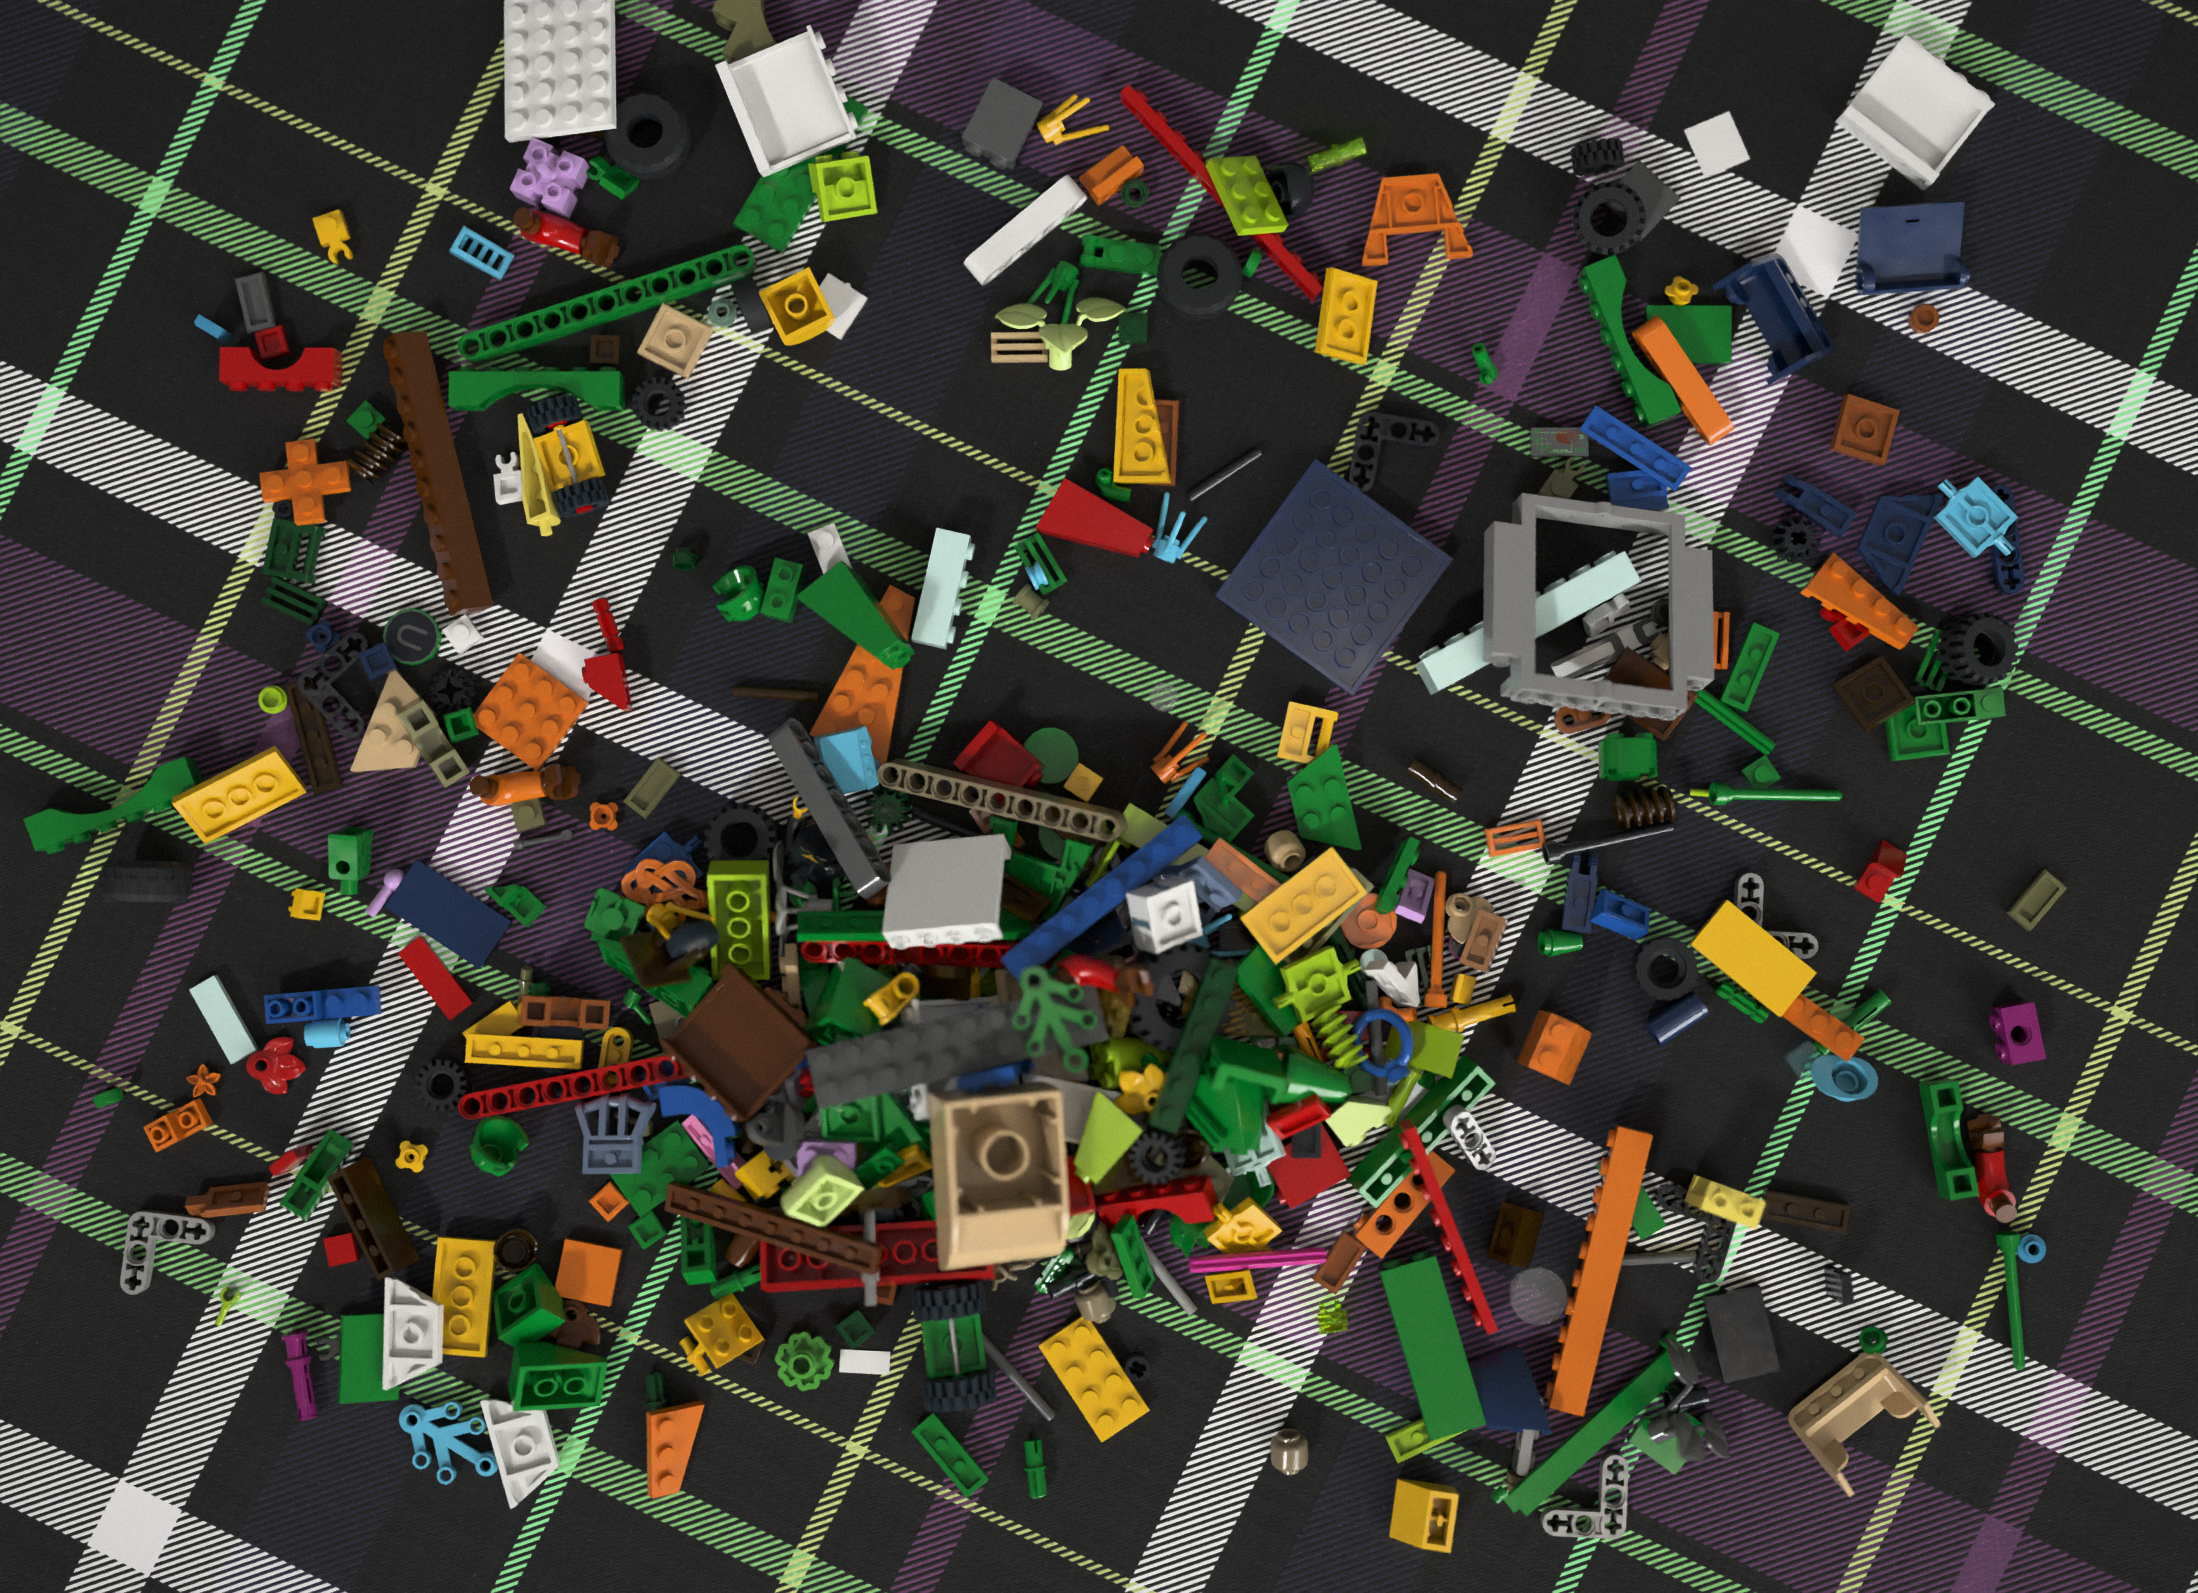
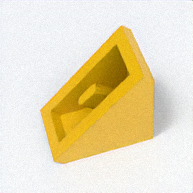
M1249 1269L1225 1270L1205 1276L1212 1304L1257 1298Z

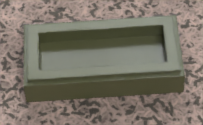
M658 757L623 802L642 817L648 819L682 774Z
M2042 869L2008 908L2006 913L2024 929L2031 931L2067 887L2046 869Z

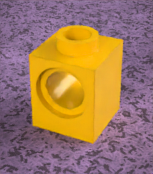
M1079 763L1063 787L1085 803H1088L1102 783L1103 778Z

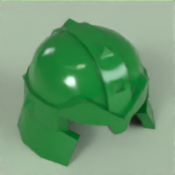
M743 565L729 570L712 585L718 595L724 592L727 596L722 602H718L716 607L728 622L747 621L754 618L761 611L765 592L763 583L758 581L756 570L753 566Z
M500 1115L489 1116L482 1120L475 1130V1136L470 1146L472 1160L482 1171L493 1173L500 1177L509 1172L517 1163L518 1152L516 1148L522 1151L529 1145L527 1134L518 1123L510 1118Z
M1174 1213L1169 1223V1233L1171 1236L1169 1242L1180 1248L1186 1259H1188L1197 1240V1244L1205 1249L1211 1245L1204 1231L1220 1218L1215 1215L1213 1221L1186 1224L1181 1217Z

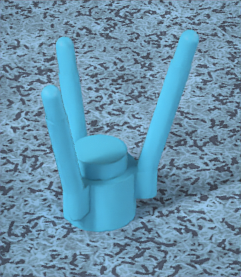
M1166 492L1162 502L1156 538L1152 547L1155 548L1154 556L1174 564L1176 558L1181 559L1185 549L1207 521V517L1203 516L1180 547H1178L1180 541L1176 540V536L1186 515L1184 511H1181L1170 536L1164 535L1162 540L1170 494Z
M1227 914L1202 927L1203 935L1187 942L1210 948L1207 935L1219 930V926L1224 922L1232 921V914ZM1250 949L1212 951L1210 953L1217 954L1219 957L1244 956Z

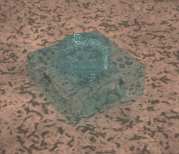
M1806 1040L1783 1057L1798 1079L1803 1081L1811 1075V1065L1820 1055L1811 1042Z

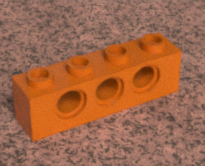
M1431 1151L1427 1156L1441 1188L1456 1170ZM1413 1170L1377 1208L1373 1207L1367 1215L1361 1214L1353 1224L1355 1228L1352 1232L1353 1235L1381 1259L1430 1202V1200L1425 1201L1419 1185L1413 1183ZM1399 1193L1408 1194V1202L1403 1207H1397L1394 1204L1395 1196ZM1380 1215H1388L1390 1217V1224L1384 1229L1376 1227V1219Z

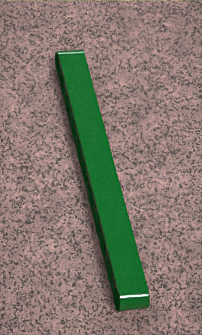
M736 245L467 333L459 339L457 344L458 351L469 362L482 364L662 305V303L675 301L748 277L756 271L757 260L749 247ZM746 255L750 257L747 265H736V261L740 256ZM720 264L723 266L719 274H709L710 268L713 265ZM686 274H696L695 280L692 283H683L682 280ZM668 282L669 286L665 292H656V287L659 283ZM639 290L642 292L639 300L629 301V296L633 291ZM613 299L615 301L612 309L602 310V305L606 300ZM581 308H587V315L583 319H576V312ZM553 317H560V324L555 328H549V321ZM526 326H533V333L528 337H522V330ZM501 334H505V343L501 346H496V338ZM474 343H479L477 353L469 355V347Z

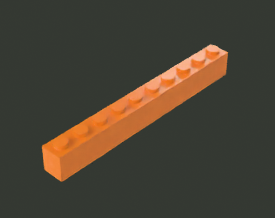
M1618 1124L1615 1125L1614 1130L1610 1129L1608 1132L1606 1146L1610 1147L1608 1157L1602 1158L1599 1168V1174L1603 1175L1601 1185L1595 1186L1592 1202L1596 1203L1594 1214H1588L1585 1230L1589 1231L1587 1242H1581L1578 1258L1583 1260L1580 1270L1575 1269L1571 1286L1575 1287L1573 1298L1568 1297L1564 1313L1568 1315L1566 1326L1561 1325L1558 1342L1561 1343L1559 1354L1554 1353L1551 1363V1370L1555 1372L1552 1382L1547 1381L1544 1391V1398L1548 1399L1549 1408L1584 1417L1653 1137L1650 1132Z

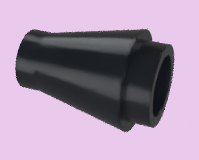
M1670 1385L1669 1388L1663 1391L1665 1408L1684 1390L1685 1386ZM1693 1387L1671 1412L1678 1414L1694 1407L1708 1404L1709 1395L1706 1387Z

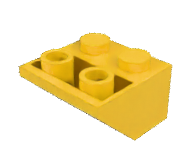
M1397 1478L1389 1537L1422 1549L1451 1553L1459 1496L1455 1487Z

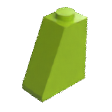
M1100 1091L1094 1096L1074 1160V1165L1077 1167L1075 1173L1087 1184L1090 1180L1096 1184L1143 1132L1136 1123Z

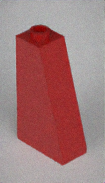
M1066 478L1062 481L1036 526V531L1041 534L1138 558L1142 552L1147 554L1155 541L1151 537L1153 534L1152 528Z

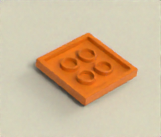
M518 653L473 715L478 729L534 770L540 771L590 703L525 655Z

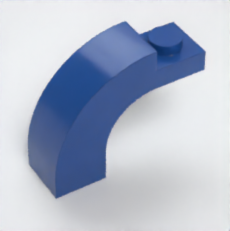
M675 1083L659 1087L662 1116L689 1114L701 1119L708 1126L712 1134L717 1168L731 1165L733 1158H736V1146L734 1141H730V1136L739 1134L740 1128L738 1121L732 1120L724 1112L725 1106L719 1100L714 1101L708 1097L703 1091L704 1086L692 1083Z

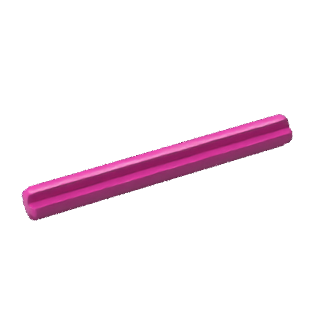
M1321 1247L1191 1256L1189 1258L1190 1272L1199 1273L1325 1263L1327 1256L1325 1248Z

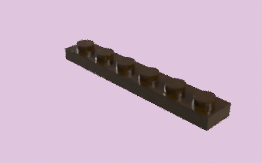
M895 1185L861 1191L836 1217L850 1216V1211L858 1210L859 1213L875 1212V1207L883 1206L886 1209L901 1207V1202L912 1201L911 1189ZM783 1206L765 1208L784 1215H788L786 1214Z

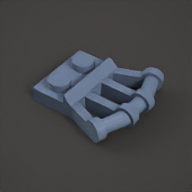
M1199 856L1182 865H1169L1151 879L1153 882L1175 875L1193 880L1197 904L1205 901L1211 906L1208 912L1198 907L1201 925L1203 926L1210 923L1215 912H1220L1223 907L1239 901L1243 894L1238 887L1203 856Z
M606 1093L586 1103L583 1101L576 1103L574 1107L584 1135L582 1174H641L642 1145H644L643 1134L649 1119L655 1112L656 1103L650 1100L642 1101L632 1097L630 1093H621L620 1096H611L610 1093ZM611 1107H618L617 1135H609ZM630 1108L641 1112L632 1135H628ZM599 1109L598 1136H595L589 1120V1113Z

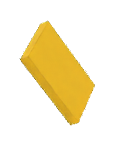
M1333 267L1326 269L1315 353L1358 365L1367 363L1378 281Z

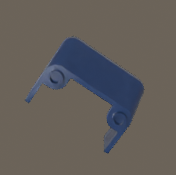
M1775 253L1750 261L1712 286L1715 291L1726 288L1725 294L1732 303L1736 302L1738 305H1746L1770 347L1772 353L1768 355L1767 367L1773 376L1766 380L1768 385L1788 377L1833 351L1830 337L1787 262L1781 255Z

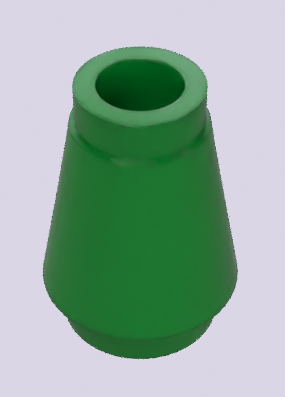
M1546 929L1545 932H1540L1538 935L1539 952L1542 955L1546 954L1548 957L1581 950L1583 946V939L1580 933Z

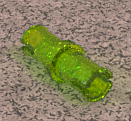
M1358 137V139L1341 145L1335 143L1331 145L1330 149L1307 156L1312 173H1316L1334 165H1337V167L1342 166L1343 162L1360 155H1365L1367 151L1362 137Z

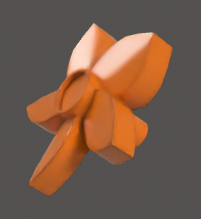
M202 1064L197 1071L198 1075L186 1077L190 1084L196 1085L193 1090V1098L200 1096L204 1090L210 1095H217L216 1088L212 1083L219 1081L222 1074L210 1073L208 1067Z

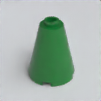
M1284 1045L1280 1048L1278 1053L1283 1054L1280 1063L1288 1079V1086L1285 1094L1280 1095L1277 1103H1296L1313 1094H1317L1325 1104H1342L1345 1099L1348 1100L1350 1098L1353 1085L1349 1082L1347 1075L1293 1046Z

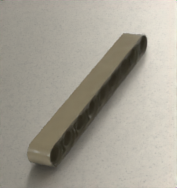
M892 760L883 764L877 772L879 782L884 787L1095 839L1111 841L1120 836L1127 828L1126 817L1117 810L909 760ZM891 767L897 770L898 779L892 777ZM918 773L925 779L924 786L920 785L917 781ZM944 780L951 783V793L945 790ZM971 786L975 787L978 790V799L974 798L971 795ZM998 793H1001L1005 796V806L1001 805L998 802ZM1025 799L1033 804V812L1025 809ZM1052 806H1055L1060 810V819H1057L1052 815ZM1079 812L1087 816L1088 825H1083L1079 821ZM1107 819H1110L1115 823V832H1111L1107 829Z

